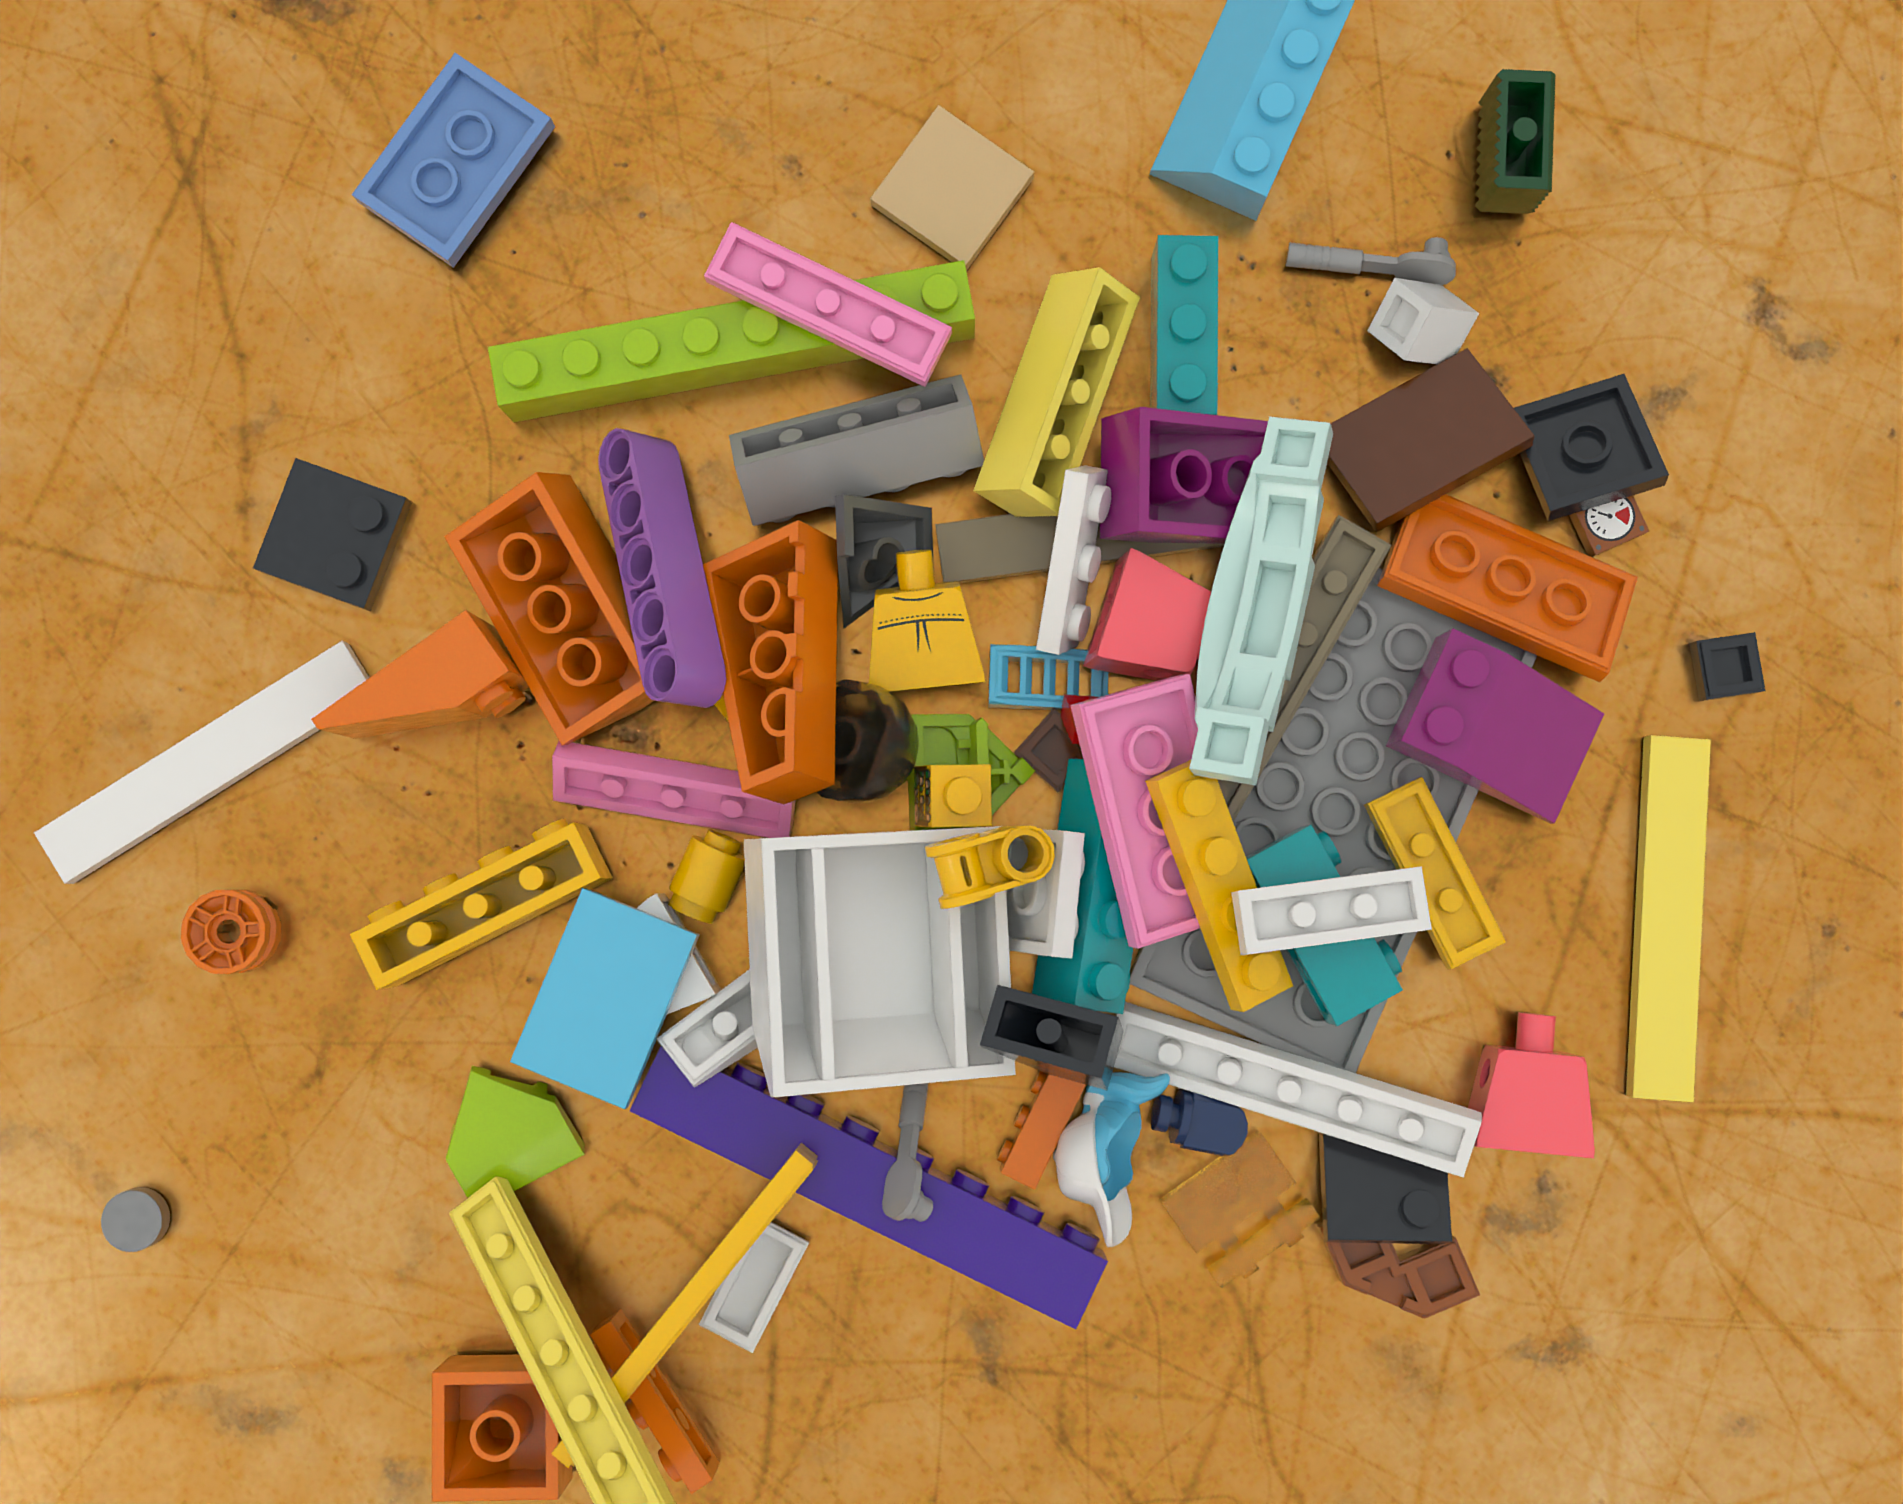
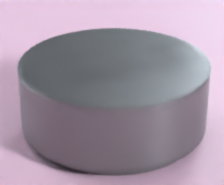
M143 1187L129 1189L115 1195L106 1204L101 1217V1228L106 1240L116 1249L125 1252H137L156 1244L165 1235L170 1223V1211L164 1198L156 1191Z

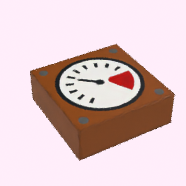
M1633 496L1569 515L1587 555L1591 557L1649 532Z

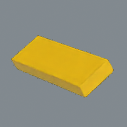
M1423 777L1416 778L1363 804L1396 870L1422 866L1432 930L1427 931L1446 969H1453L1506 942Z

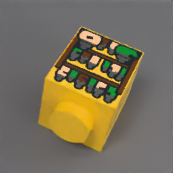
M991 764L914 766L915 826H992Z

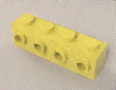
M1100 267L1051 276L975 484L974 492L1015 517L1058 516L1065 470L1080 467L1138 305L1140 297Z

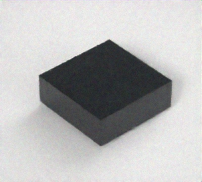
M1755 632L1689 643L1699 702L1766 691Z

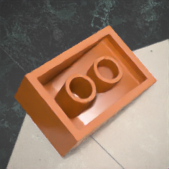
M465 610L311 720L318 730L358 739L483 719L492 713L495 718H500L516 709L525 701L526 697L522 692L528 689L529 686L496 628Z

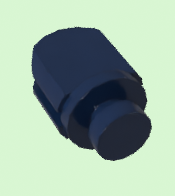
M1180 1089L1176 1093L1174 1100L1171 1096L1160 1094L1155 1098L1151 1112V1129L1160 1132H1166L1168 1129L1170 1143L1178 1144L1180 1148L1219 1156L1232 1155L1243 1145L1248 1135V1122L1244 1111L1240 1107L1188 1090Z

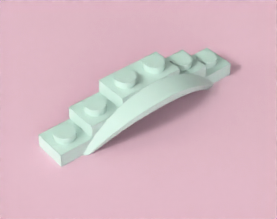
M1269 417L1261 454L1253 461L1223 547L1204 622L1195 696V722L1198 732L1189 767L1196 776L1256 785L1267 733L1268 731L1274 732L1284 681H1290L1315 569L1312 554L1324 503L1321 488L1333 438V430L1328 422Z

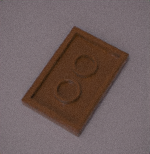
M1466 348L1332 422L1333 438L1327 464L1377 533L1532 447L1535 435L1469 349Z

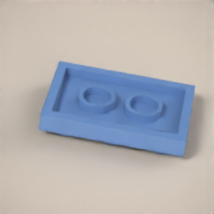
M454 53L352 193V196L358 203L454 268L556 126L551 117L457 53Z

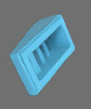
M990 644L988 708L1053 710L1055 708L1056 710H1061L1064 696L1055 695L1056 663H1067V695H1079V666L1084 664L1088 650L1070 649L1060 655L1036 650V646ZM1008 662H1020L1019 693L1007 692ZM1032 662L1044 663L1043 694H1031ZM1091 669L1090 696L1101 697L1108 695L1109 672Z

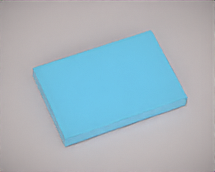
M582 888L510 1062L622 1109L628 1108L700 934L588 888Z

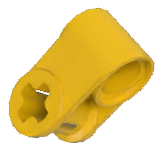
M1031 825L1001 826L981 833H971L949 838L924 847L926 856L934 858L943 891V895L938 898L941 909L975 903L992 897L997 892L1035 882L1045 877L1052 868L1055 858L1054 845L1050 837L1042 829ZM1017 837L1025 842L1028 850L1026 863L1019 870L1013 868L1008 860L1009 846Z

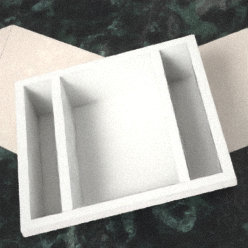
M1001 826L744 839L752 1027L771 1097L1016 1075L1015 1060L980 1046L997 985L1011 988L1006 890L997 892L994 896L975 903L941 909L938 898L943 895L935 861L934 858L926 856L924 848L927 845L971 833H981Z

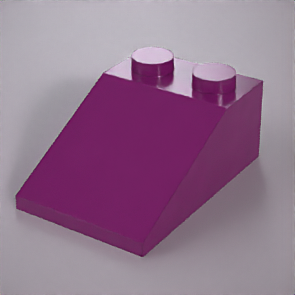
M1137 407L1101 418V469L1108 470L1105 486L1111 488V504L1105 521L1100 523V539L1148 543L1225 544L1253 461L1261 454L1268 421L1148 407Z
M1452 628L1435 638L1386 746L1539 819L1555 824L1604 713L1510 654Z

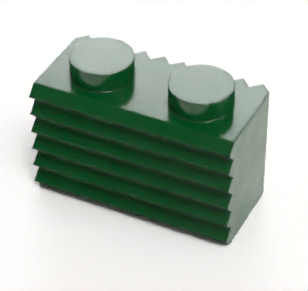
M1502 69L1495 76L1478 102L1482 106L1478 113L1482 119L1477 125L1481 129L1477 136L1481 141L1477 147L1481 154L1476 160L1481 165L1476 170L1480 177L1475 183L1480 188L1475 193L1479 198L1475 206L1480 212L1533 213L1538 208V205L1542 204L1548 193L1552 192L1556 74L1552 71Z

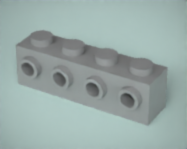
M961 374L927 383L926 387L918 385L729 435L735 470L753 526L767 522H784L797 514L824 507H836L835 496L846 494L866 497L881 492H898L906 489L911 484L938 477L959 476L969 469L982 466L984 463L973 404Z

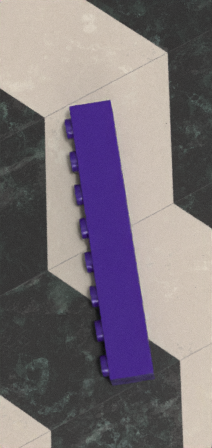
M662 1046L660 1047L629 1110L630 1112L769 1180L774 1177L800 1143H803L818 1156L816 1159L818 1162L813 1171L796 1190V1193L1069 1327L1077 1329L1108 1263L1104 1251L1097 1248L1100 1241L1097 1236L1071 1223H1066L1062 1231L1042 1221L1041 1219L1045 1212L1021 1198L1011 1196L1008 1204L986 1194L990 1186L988 1183L963 1170L956 1169L954 1176L951 1177L931 1167L934 1157L918 1148L916 1160L922 1166L920 1190L924 1193V1196L933 1201V1210L928 1219L923 1222L913 1218H905L900 1221L894 1220L885 1215L882 1201L886 1176L891 1166L897 1161L898 1150L876 1140L879 1130L851 1116H846L844 1122L841 1123L822 1114L821 1112L825 1104L808 1094L771 1097L765 1074L737 1062L734 1070L727 1067L694 1088Z

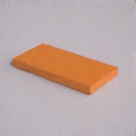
M1445 494L1401 519L1377 586L1583 676L1601 682L1610 672L1638 577Z

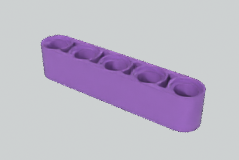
M616 428L610 431L604 438L599 451L598 463L642 685L645 693L651 700L704 708L713 706L720 699L724 691L726 670L679 453L671 441Z

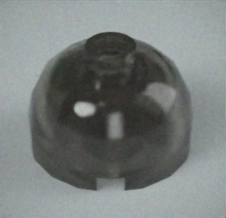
M844 679L836 682L841 686L836 687L835 785L817 791V793L824 798L854 804L870 803L886 798L907 781L916 764L919 749L917 725L905 703L892 692L880 686L860 681Z

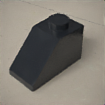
M997 985L980 1046L1046 1074L1108 1090L1124 1030L1117 1016Z

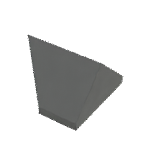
M846 494L835 496L837 562L843 628H846L874 607L875 590L899 587L896 553L927 549L932 550L933 557L932 508Z

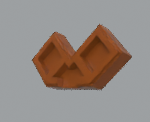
M1323 1222L1316 1225L1324 1242ZM1453 1235L1452 1242L1448 1244H1427L1401 1256L1397 1255L1392 1243L1324 1242L1338 1278L1343 1285L1393 1304L1421 1318H1428L1480 1296L1459 1243Z

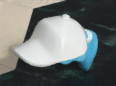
M1112 1072L1108 1090L1087 1085L1082 1115L1074 1119L1063 1130L1057 1149L1053 1152L1061 1192L1069 1199L1094 1207L1107 1247H1114L1124 1241L1132 1225V1208L1126 1186L1133 1180L1130 1159L1141 1130L1139 1105L1158 1097L1164 1092L1170 1082L1168 1073L1160 1074L1156 1077H1144L1131 1073Z

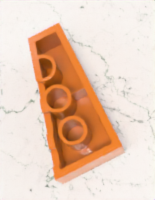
M797 520L703 564L725 664L726 683L723 695L741 790L744 793L783 805L835 785L837 540Z

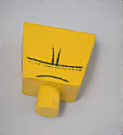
M912 550L896 553L899 587L875 590L869 673L870 693L985 682L983 667L959 582L935 583L932 550Z

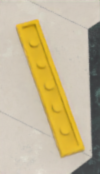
M800 1143L611 1377L624 1404L813 1171L818 1162L816 1160L818 1156L803 1143ZM561 1439L551 1454L567 1468L570 1465L574 1467V1463Z

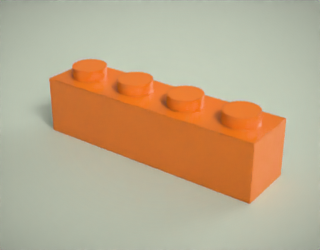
M1039 1071L1030 1089V1092L1034 1093L1035 1096L1029 1108L1024 1105L1021 1107L1013 1126L1019 1129L1012 1142L1006 1139L997 1157V1161L1002 1163L1000 1173L1034 1190L1036 1189L1059 1138L1086 1086L1085 1084Z

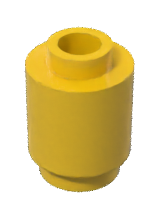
M708 829L704 838L692 835L669 886L673 894L668 905L686 916L712 924L717 912L725 911L745 867V858L738 853L741 843L711 829Z

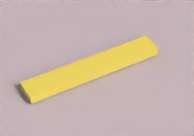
M1649 735L1645 736L1643 740L1626 1096L1631 1098L1694 1102L1711 739Z
M494 1177L449 1212V1215L593 1503L676 1504L508 1179Z

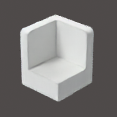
M1394 278L1367 331L1403 360L1439 364L1459 352L1479 313L1439 284Z

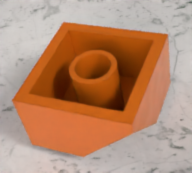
M520 1355L449 1356L432 1372V1502L558 1500L573 1478V1466L570 1465L567 1468L551 1454L561 1441V1437Z

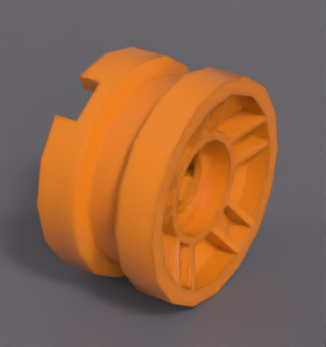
M215 890L201 895L189 906L182 921L181 941L186 955L197 967L212 974L245 973L259 968L274 955L281 941V921L277 910L273 909L265 901L264 896L251 890ZM235 921L239 925L240 936L235 942L230 938L229 933L223 932L224 924H231Z

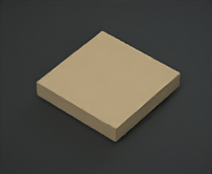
M938 105L874 192L870 202L872 207L951 262L964 260L967 271L1032 182L1034 171Z

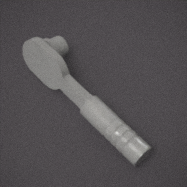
M1439 237L1428 239L1424 244L1423 252H1408L1399 257L1363 254V250L1322 247L1289 242L1286 257V266L1312 268L1315 270L1320 269L1360 274V271L1393 274L1396 278L1439 284L1441 286L1451 282L1456 275V263L1448 252V242Z
M929 1083L904 1085L898 1125L901 1128L897 1161L891 1166L886 1176L882 1201L885 1215L897 1221L913 1218L923 1222L928 1219L933 1210V1201L924 1196V1193L920 1190L922 1166L916 1160L919 1131L923 1129Z

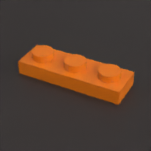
M621 1308L601 1321L590 1334L595 1342L593 1345L610 1377L614 1375L641 1341ZM656 1364L625 1402V1405L637 1426L642 1430L649 1427L662 1447L658 1450L659 1459L670 1478L675 1482L683 1480L690 1493L693 1494L713 1480L720 1462Z

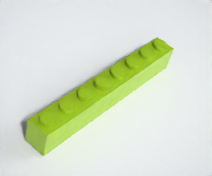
M964 260L854 280L952 327V334L947 343L975 338V315ZM744 300L488 347L497 405L513 422L864 359Z

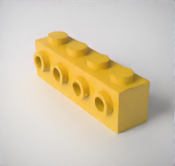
M565 818L557 820L535 831L532 834L535 842L515 852L511 846L496 850L477 861L480 867L479 870L461 879L458 878L456 873L447 875L425 886L422 889L425 897L407 906H404L402 901H397L369 914L367 917L371 924L351 933L350 936L376 990L397 987L579 896L582 888L591 890L613 879L588 826L574 822L568 825Z

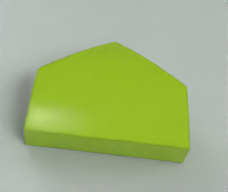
M911 714L906 717L910 831L975 828L915 826L914 766L991 764L992 815L1020 785H1023L1031 777L1035 770L1023 758H1018L988 728L989 724L983 718L975 720L970 714Z
M476 1066L471 1067L446 1153V1161L467 1198L496 1176L508 1179L513 1191L585 1155L583 1140L556 1096L547 1094V1083L537 1081L534 1085L492 1076L489 1069Z

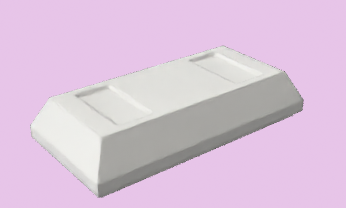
M771 1222L717 1288L699 1325L753 1353L809 1241Z

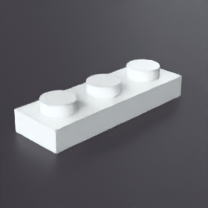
M1084 465L1065 470L1036 650L1060 655L1077 647L1079 641H1083L1087 635L1091 620V608L1085 605L1088 584L1095 580L1101 562V549L1095 546L1099 523L1105 521L1111 504V488L1105 486L1108 473L1106 469Z
M1422 866L1231 892L1241 955L1432 930Z

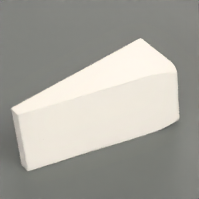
M750 969L657 1038L659 1044L694 1088L758 1048L752 1027Z

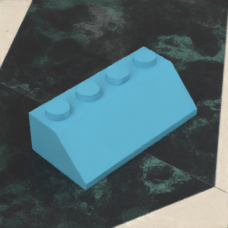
M1227 0L1151 168L1150 175L1256 221L1355 0Z

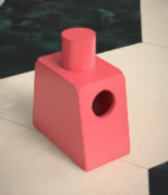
M1130 548L1115 563L1083 666L1094 670L1157 681L1181 674L1191 675L1197 659L1199 660L1202 633L1211 591L1146 554Z
M1518 1012L1516 1047L1485 1045L1483 1048L1468 1105L1469 1109L1482 1112V1123L1474 1146L1594 1159L1595 1146L1587 1063L1582 1056L1553 1051L1556 1016Z

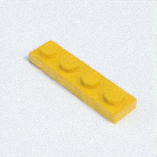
M1191 760L1145 782L1230 1009L1245 1012L1293 987L1280 950L1249 955L1240 954L1231 892L1255 889L1257 886L1218 780L1194 775L1189 769Z

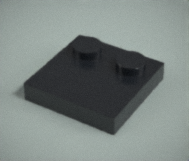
M1625 374L1514 408L1535 435L1533 446L1521 452L1520 455L1547 521L1666 485L1669 473Z
M295 458L253 569L371 612L412 501L401 495Z
M1319 1132L1324 1242L1448 1244L1452 1242L1447 1172Z

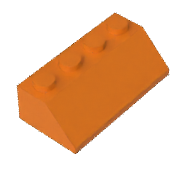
M535 472L444 536L562 746L568 745L625 718L655 701L647 696L642 685L617 556L571 475Z

